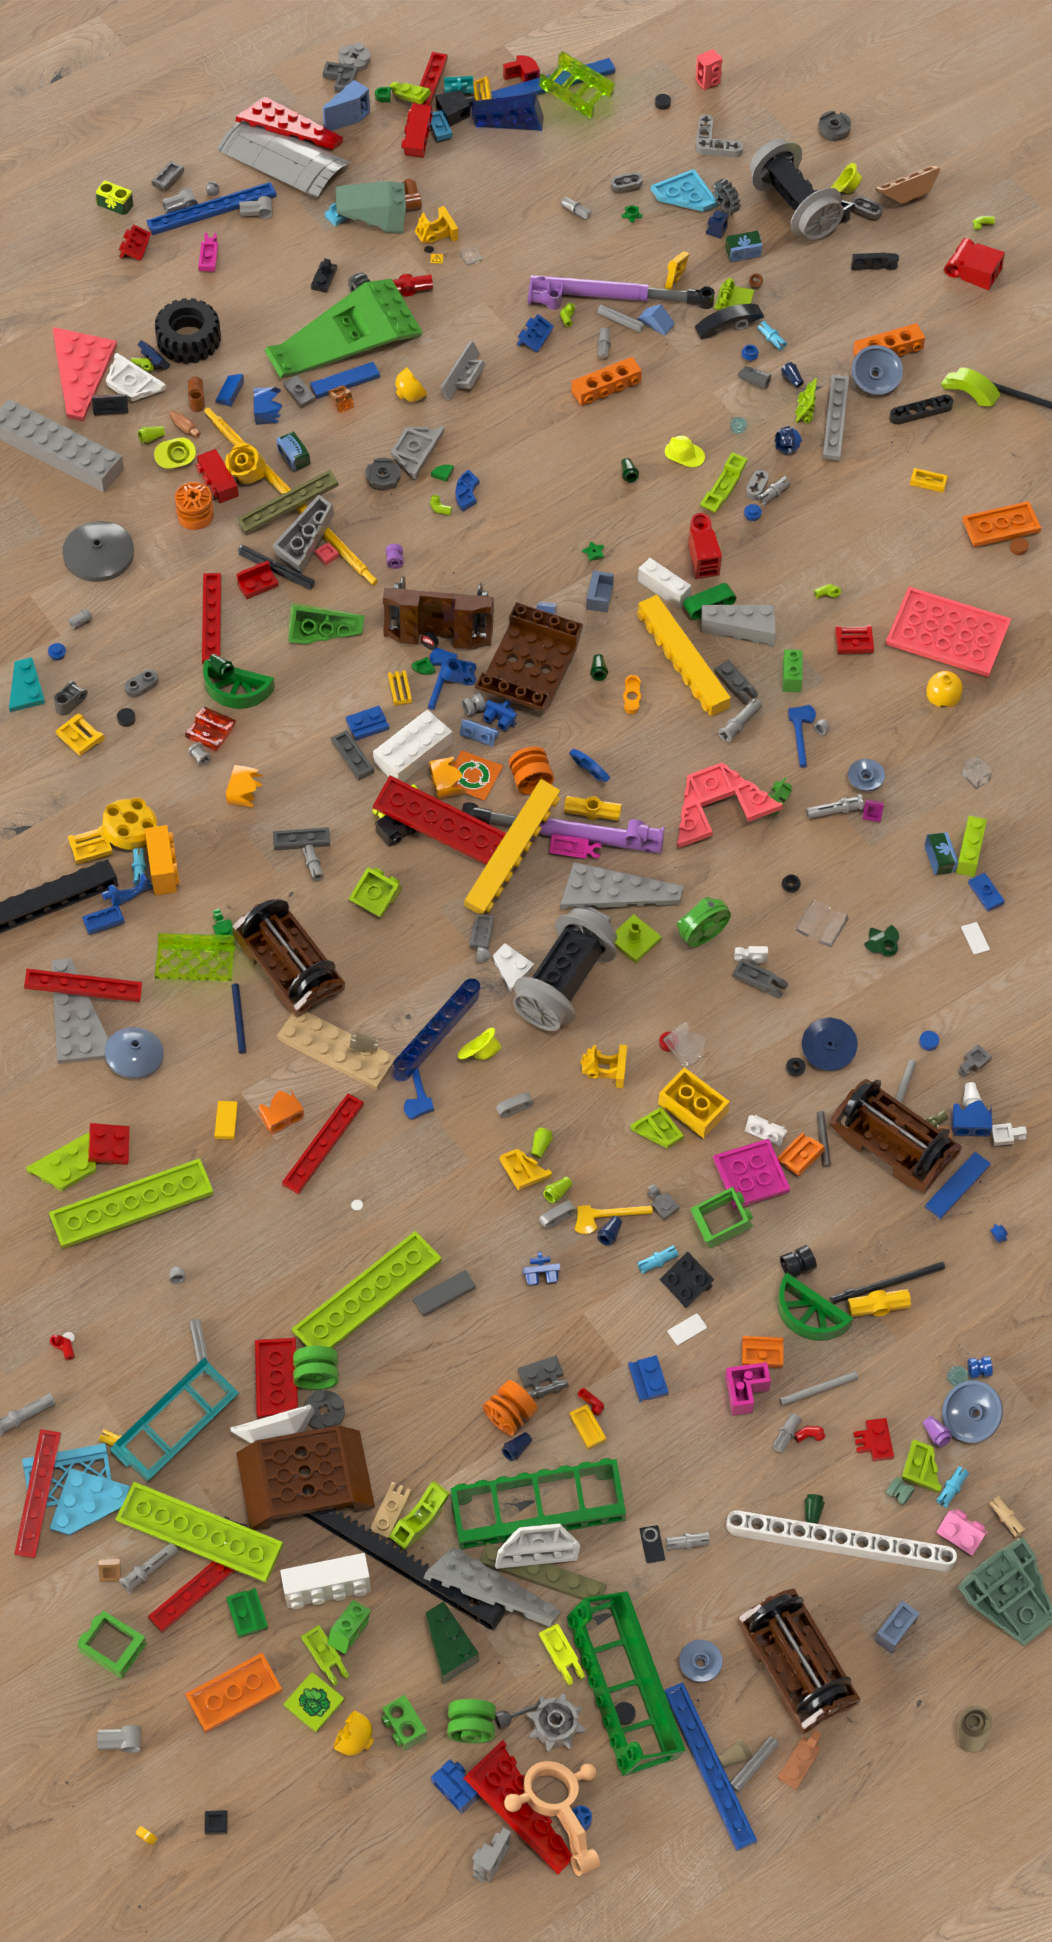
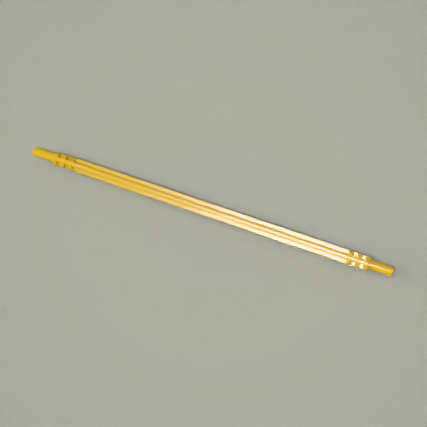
M209 407L204 410V413L213 421V424L234 446L246 443ZM266 464L264 477L281 494L290 491V487ZM304 504L296 508V510L301 514L308 506ZM327 527L323 537L361 576H364L373 586L376 585L378 580L368 571V567Z

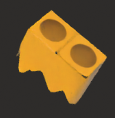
M454 757L429 761L430 774L439 800L458 796L466 792V789L452 787L463 776L457 768L450 766L457 762L452 761Z
M234 765L226 790L228 804L254 807V804L249 802L255 799L251 792H254L256 787H261L262 784L253 780L252 777H263L262 774L256 773L258 769Z

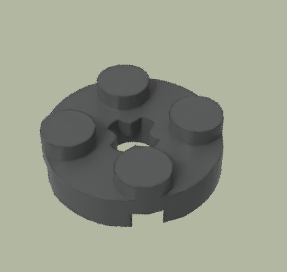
M829 111L821 115L818 129L829 141H836V139L844 138L850 133L851 120L845 113L840 112L838 114L835 111Z
M377 458L374 460V463L368 464L366 467V479L371 488L394 489L397 487V483L401 478L400 466L393 463L392 459Z
M316 1390L308 1397L304 1406L310 1404L314 1407L315 1412L308 1423L314 1430L338 1426L344 1420V1402L339 1395L332 1391ZM327 1407L328 1411L330 1412L321 1415V1411L319 1409Z

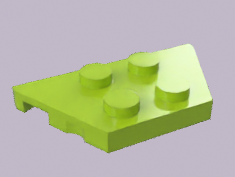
M89 1132L27 1166L26 1171L29 1174L40 1177L45 1183L52 1184L60 1191H64L96 1173V1162H88Z

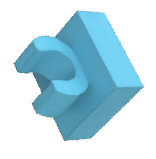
M336 203L329 206V210L325 212V218L335 226L348 219V217L337 214Z

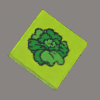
M311 1672L285 1701L283 1706L317 1733L342 1705L345 1698Z

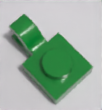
M220 908L213 910V918L216 924L212 925L219 943L222 944L235 939L231 920H224Z

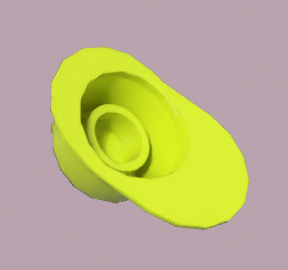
M855 163L847 165L831 188L845 193L855 191L862 180V176L857 171V165Z
M686 436L672 437L670 443L665 448V455L668 459L690 468L700 466L705 460L704 451L692 444V441Z
M186 438L164 441L155 448L154 459L158 465L166 469L184 466L194 459L196 454L195 446Z
M487 1029L480 1036L464 1045L458 1052L457 1057L465 1059L474 1056L479 1060H486L494 1056L501 1049V1044L494 1037L495 1029Z

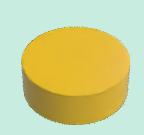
M141 1826L135 1832L139 1838L150 1845H154L158 1839L154 1834Z

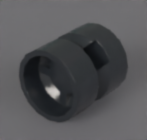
M807 1245L795 1249V1253L788 1252L780 1256V1263L784 1273H788L794 1278L799 1277L802 1271L808 1273L817 1269L816 1259Z

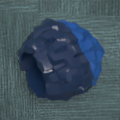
M790 426L777 430L774 440L776 442L775 448L785 455L792 454L800 447L802 442L799 432Z

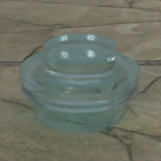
M735 417L730 421V428L734 433H743L747 428V421L742 417Z
M954 1366L948 1371L947 1379L950 1384L956 1386L967 1381L968 1373L963 1367Z

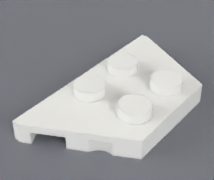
M116 353L114 355L115 360L109 369L110 373L106 378V386L119 394H127V399L131 402L166 390L165 383L120 354Z

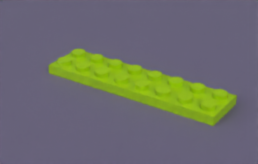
M199 1158L50 1211L49 1215L61 1248L64 1249L214 1195V1192Z
M414 1231L294 1326L292 1333L305 1347L326 1346L334 1348L442 1262V1258Z
M133 1482L115 1519L121 1524L165 1542L172 1543L177 1547L267 1583L284 1546V1543L136 1482Z

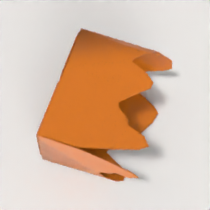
M279 1090L272 1098L270 1108L264 1104L259 1105L261 1113L258 1112L271 1135L304 1118V1109L292 1090V1096Z

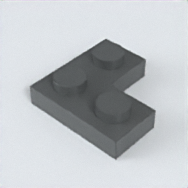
M326 61L323 78L336 79L335 92H341L346 85L355 80L358 66Z

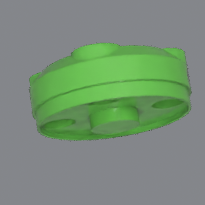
M706 897L677 922L676 926L679 928V936L690 947L705 944L725 928L731 918V912L721 899Z

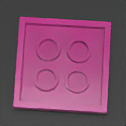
M769 1138L713 1155L714 1163L725 1189L733 1187L736 1192L740 1191L745 1199L744 1206L790 1192L789 1184ZM731 1201L733 1209H738L735 1201Z

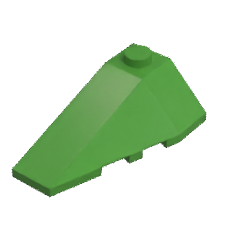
M291 603L288 642L310 644L332 638L362 634L365 616Z

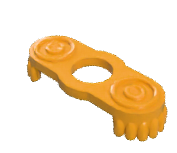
M629 675L625 679V692L623 694L625 702L623 706L628 714H635L640 708L641 680L636 675ZM629 693H635L637 695V698L635 700H630L627 698V695Z

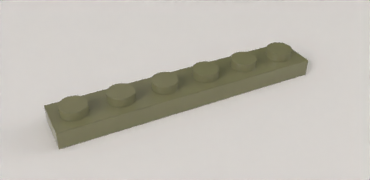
M328 470L237 518L247 535L315 499L318 495L321 496L338 487V481L332 471Z
M490 1543L486 1544L480 1559L483 1565L488 1568L580 1600L586 1597L604 1595L607 1587L605 1583L550 1564L496 1569L497 1553L501 1547ZM601 1601L593 1602L592 1604L600 1605Z

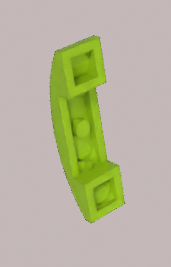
M732 452L724 464L723 472L711 491L707 492L700 506L716 513L735 488L748 459Z

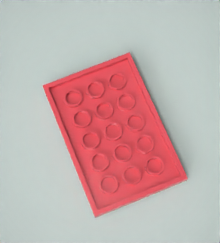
M908 587L887 637L886 645L989 677L1009 628L1011 618Z

